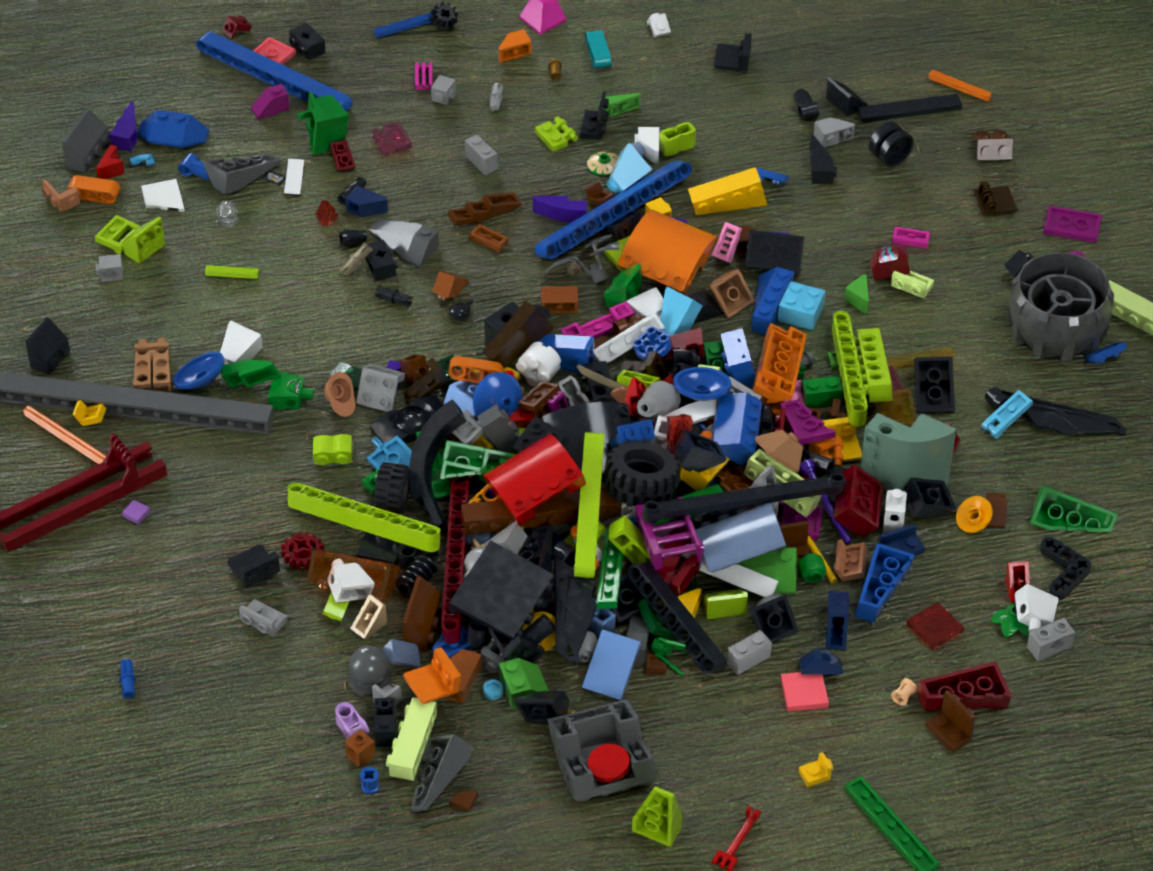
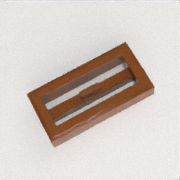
M480 224L469 234L470 240L498 253L509 242V237Z

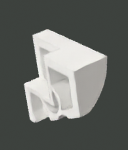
M176 179L141 186L146 208L168 210L170 207L178 208L179 212H184Z

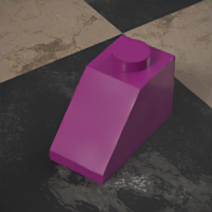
M282 84L267 88L251 106V110L258 120L290 110L288 93Z

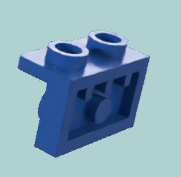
M652 420L617 426L618 434H616V438L609 439L610 447H615L627 441L635 442L636 440L655 439Z

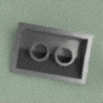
M86 108L62 141L66 167L84 173L93 165L96 157L101 154L102 149L110 140L107 126L90 109Z

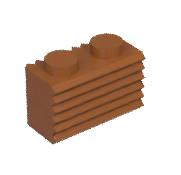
M578 286L541 287V306L547 308L550 314H577Z

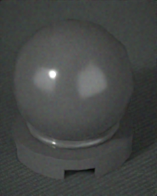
M366 645L356 649L350 656L348 664L350 686L356 694L365 697L364 694L372 695V686L374 684L378 685L381 689L389 684V661L382 649Z

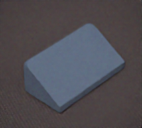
M390 639L382 649L392 664L416 669L421 667L417 644Z

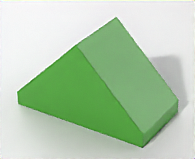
M866 274L861 275L845 288L844 299L863 313H868L869 304Z

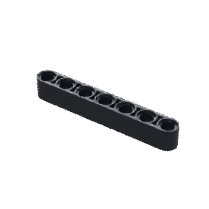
M646 561L629 566L627 570L629 580L678 642L686 644L684 649L701 671L705 674H712L725 669L727 661L723 653L654 569L652 564Z

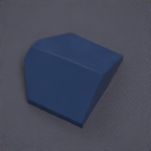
M820 647L813 649L800 658L801 674H843L841 659L826 649Z

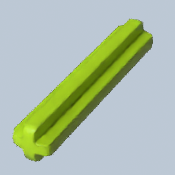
M207 265L205 275L258 279L259 269Z

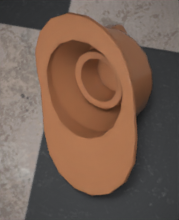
M336 372L326 383L324 395L335 413L347 417L355 410L353 384L346 373Z

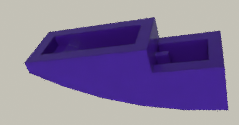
M533 196V212L554 220L572 223L587 213L586 201H568V196Z

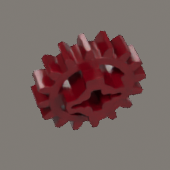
M300 531L297 536L291 534V539L285 538V543L281 545V556L284 558V563H289L290 568L295 565L297 570L300 567H304L307 570L309 565L314 568L315 562L320 563V558L324 557V543H322L321 538L316 539L315 533L309 536L308 531L305 535H302Z

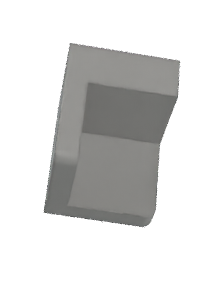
M376 684L372 686L373 701L374 698H395L396 706L402 702V692L399 685L392 688L388 684L383 689Z

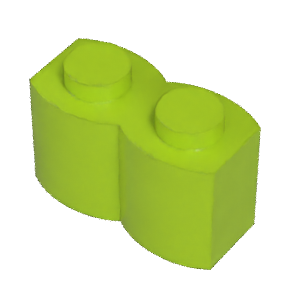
M690 122L681 123L675 128H667L659 133V150L664 156H672L679 151L688 150L695 146L696 129Z
M319 435L313 437L314 464L328 465L331 463L347 464L353 462L352 435Z

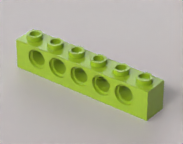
M859 329L854 340L865 395H868L869 403L892 401V382L880 329Z

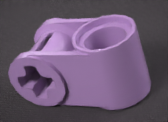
M342 702L336 706V724L346 739L360 729L367 735L370 733L365 720L360 717L353 705L348 702Z

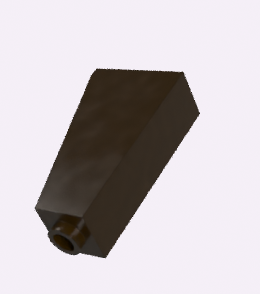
M524 301L483 353L487 357V361L498 362L505 368L521 356L532 343L540 341L549 334L554 327L537 307Z

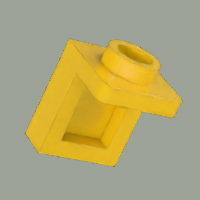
M80 400L77 401L73 415L82 426L98 424L102 422L107 408L103 403L87 407Z

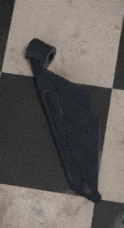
M992 387L986 393L985 400L997 410L1015 393L1003 391L998 387ZM1029 397L1033 401V405L1022 414L1037 430L1051 429L1062 435L1116 433L1124 436L1127 432V429L1113 416Z
M560 541L554 546L553 553L551 554L554 558L556 652L570 663L577 664L580 660L578 653L597 608L592 598L596 587L587 578L574 577V569L570 566L575 564L576 549L567 542ZM568 645L574 654L573 656L566 654Z

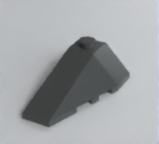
M378 219L369 229V232L378 240L384 239L385 243L390 246L391 251L397 252L403 261L418 268H421L439 247V231L424 224Z
M455 734L429 738L421 759L424 767L423 771L421 770L418 773V778L421 781L420 785L415 789L411 811L420 812L426 811L469 760L472 749L470 744Z

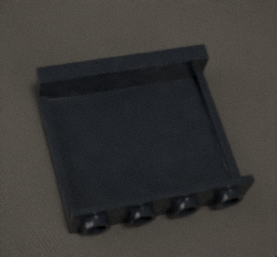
M490 540L449 602L448 611L454 615L459 611L505 636L511 642L517 636H523V628L525 625L529 626L534 618V611L536 609L539 610L543 605L544 595L546 593L550 594L554 587V574Z

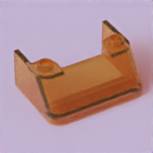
M312 551L307 577L308 583H317L318 588L329 589L328 576L332 568L331 564L336 559H342L344 564L357 563L374 581L375 585L371 594H374L377 599L387 600V597L392 596L396 585L395 581L400 574L401 565L328 551Z

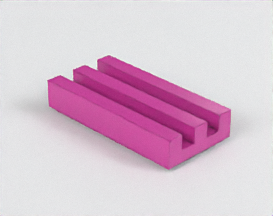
M422 62V65L415 63V90L431 89L433 85L432 62H429V65H425V62ZM419 70H422V85H419ZM426 70H429V85H426Z
M895 227L892 243L927 249L930 232Z

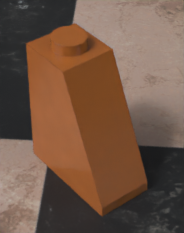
M461 649L450 658L461 674L459 692L444 698L464 704L482 668V656L475 651Z

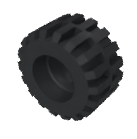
M382 463L375 484V507L392 513H402L409 492L410 472L408 465Z

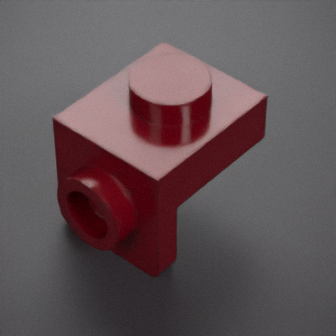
M228 16L222 31L230 39H234L237 31L250 32L252 25L243 16Z

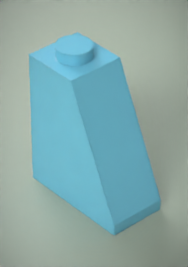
M628 143L622 150L606 185L610 192L616 196L646 178L652 171V168L636 149Z
M666 287L660 320L665 327L662 330L666 331L669 336L689 331L703 305Z

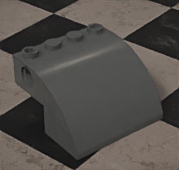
M627 699L547 719L561 772L575 801H587L592 797L599 795L607 796L611 792L626 791L634 786H646L653 781H657L654 758L642 740L639 717ZM604 744L621 746L627 751L630 760L628 773L622 779L612 780L610 783L596 780L593 778L591 770L588 769L590 753L595 748Z

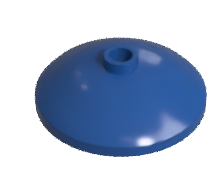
M209 352L187 362L174 375L173 383L176 388L191 390L210 385L224 366L225 358L220 352Z
M707 367L684 369L675 375L673 381L675 389L680 394L696 401H710L721 398L731 389V380L725 373Z
M495 372L485 376L479 382L474 392L473 409L475 416L477 417L496 404L501 410L505 409L509 416L519 408L518 402L523 398L522 389L518 381L513 376L502 372Z

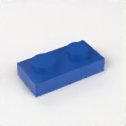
M756 168L760 180L765 181L766 178H770L772 183L782 185V182L788 183L789 176Z
M1115 342L1096 350L1092 354H1087L1085 357L1087 362L1100 364L1105 362V358L1109 356L1113 358L1121 355V351L1126 350L1127 346L1125 342Z

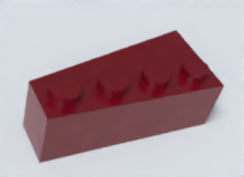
M996 661L920 680L916 691L923 711L942 710L944 692L947 690L956 695L961 703L969 709L1008 708L1012 697Z

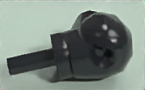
M469 299L466 303L460 301L456 305H452L449 309L450 316L457 321L467 319L471 314L469 312V305L473 303V300Z

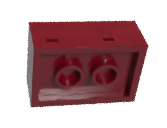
M853 465L841 473L845 476L846 484L843 493L836 495L833 519L863 538L878 529L883 484L857 465Z

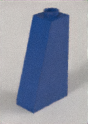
M547 334L538 341L542 342V345L545 347H552L558 353L561 359L560 369L581 374L576 367L577 365L584 367V364L594 362V337Z

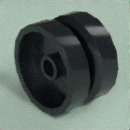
M890 121L881 125L874 132L869 141V150L886 166L894 167L908 157L912 151L914 139L896 122Z

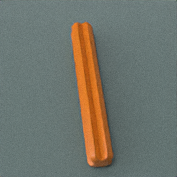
M931 70L928 78L930 80L989 102L992 97L991 92L935 70Z

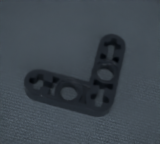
M1053 537L1042 539L1040 552L1065 568L1051 583L1049 594L1058 597L1060 601L1065 599L1090 574L1091 562ZM1061 555H1069L1071 558L1065 560L1061 558ZM1072 576L1075 578V581H1067L1065 577Z

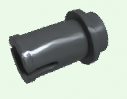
M805 352L802 355L800 365L804 367L807 365L812 366L815 363L814 355L812 352Z

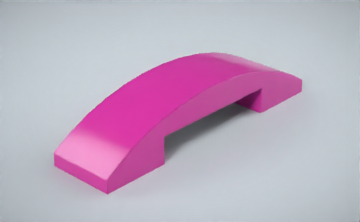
M625 301L611 307L610 313L581 326L576 322L560 329L562 335L591 336L595 340L613 332V321L623 318L627 320L628 317L635 315V313Z

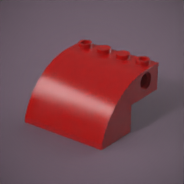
M552 434L546 435L483 475V478L498 500H502L519 526L536 516L535 508L565 489L571 494L586 485L583 473Z

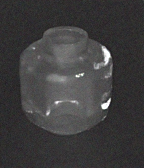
M228 200L220 202L215 209L217 224L224 228H232L233 225H236L239 221L237 205Z

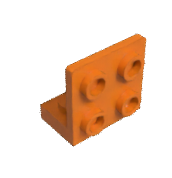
M442 647L434 650L432 664L404 673L403 678L421 704H427L459 692L461 674Z

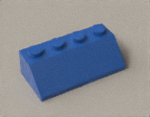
M747 392L725 394L717 399L712 440L718 442L724 455L741 466L756 452L757 442L754 439L758 436L762 401Z

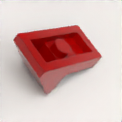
M110 145L97 165L98 178L110 179L124 174L123 161L119 160L120 156L117 152V146Z

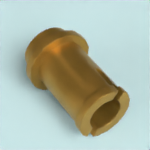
M552 59L548 64L550 78L557 81L561 79L560 69L562 64L558 59Z

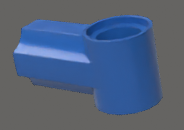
M188 154L178 165V171L186 177L193 174L210 180L205 170L204 162L200 161L194 154Z

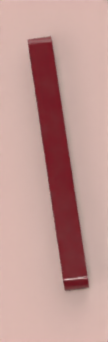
M469 475L452 477L441 622L443 640L448 644H455L461 639L463 613L458 611L454 615L448 610L449 602L463 583L467 535L464 533L461 505L468 504L470 501Z

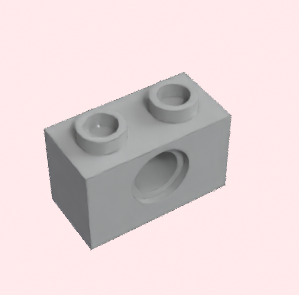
M1062 618L1029 632L1027 648L1037 661L1043 660L1071 648L1075 631L1066 619Z

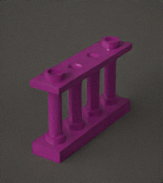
M643 504L635 505L636 522L655 570L663 569L662 560H665L666 557L695 552L697 560L702 561V552H705L702 540L698 539L689 515L681 516V520L654 525L643 520ZM685 528L686 530L683 533L663 537L655 536L658 532ZM690 540L691 542L690 545L660 548V545Z

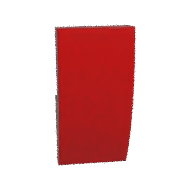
M637 378L631 379L625 397V403L628 404L631 419L639 418L640 413L637 409V402H639L646 391L644 383Z

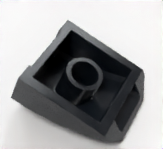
M911 478L904 488V492L907 493L906 504L911 517H936L957 512V508L944 481Z

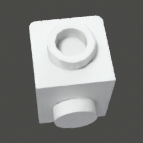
M665 13L650 15L646 23L650 25L654 38L671 33Z

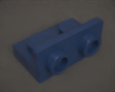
M916 524L904 526L880 535L879 544L905 551L915 556L925 553V547L917 536Z

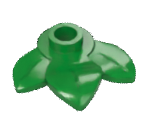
M1016 603L1010 604L1006 609L998 610L993 614L991 622L1001 624V631L1005 638L1017 631L1026 637L1029 636V626L1019 622L1017 614L1012 612L1017 611Z

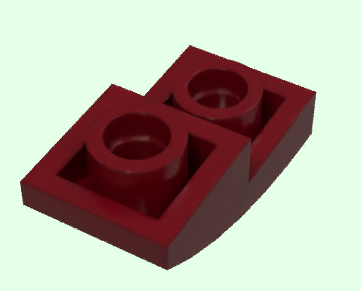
M343 140L330 143L338 172L354 169L355 164L348 141Z

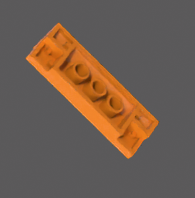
M770 323L767 328L752 391L767 398L766 404L791 400L793 397L807 334L792 326L786 331Z

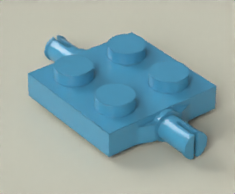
M398 436L385 443H382L378 437L372 439L371 443L377 449L367 457V460L375 470H379L383 462L408 465L409 468L412 450Z

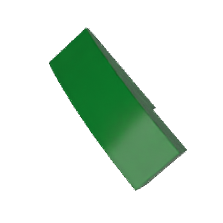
M265 360L238 361L226 364L222 368V378L230 388L245 384L249 388L281 377V373L273 362Z

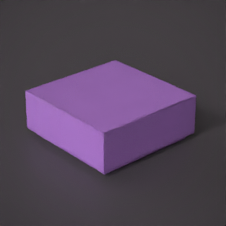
M133 500L122 512L124 518L140 524L150 513V507Z

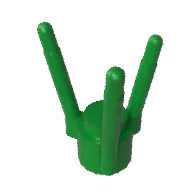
M657 636L651 647V650L655 652L656 658L663 661L680 676H684V673L666 659L664 655H669L672 648L686 652L684 649L686 644Z

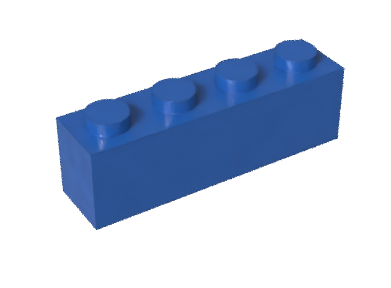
M776 267L759 275L754 313L752 315L753 332L766 335L770 323L775 325L778 319L779 304L790 281L794 282V271Z

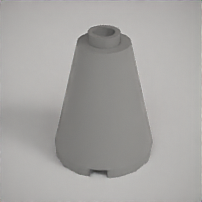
M666 381L654 382L644 392L637 404V409L644 417L658 419L659 415L665 416L677 410L679 404H681V397L674 385Z

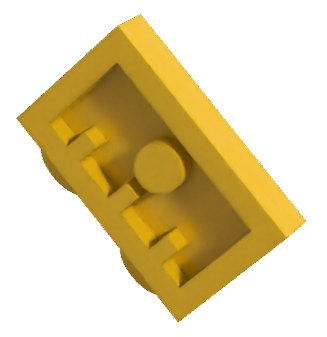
M848 417L822 420L828 429L831 428L835 431V435L841 436V441H843V462L861 460L862 452L856 437V426L849 423ZM828 452V456L834 454V452Z

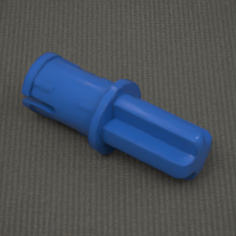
M131 659L121 661V676L119 680L122 683V697L126 699L133 698L136 695L134 687L136 676L133 674Z

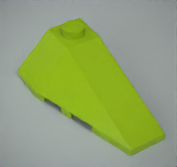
M655 786L632 818V831L671 847L682 829V813L675 794Z

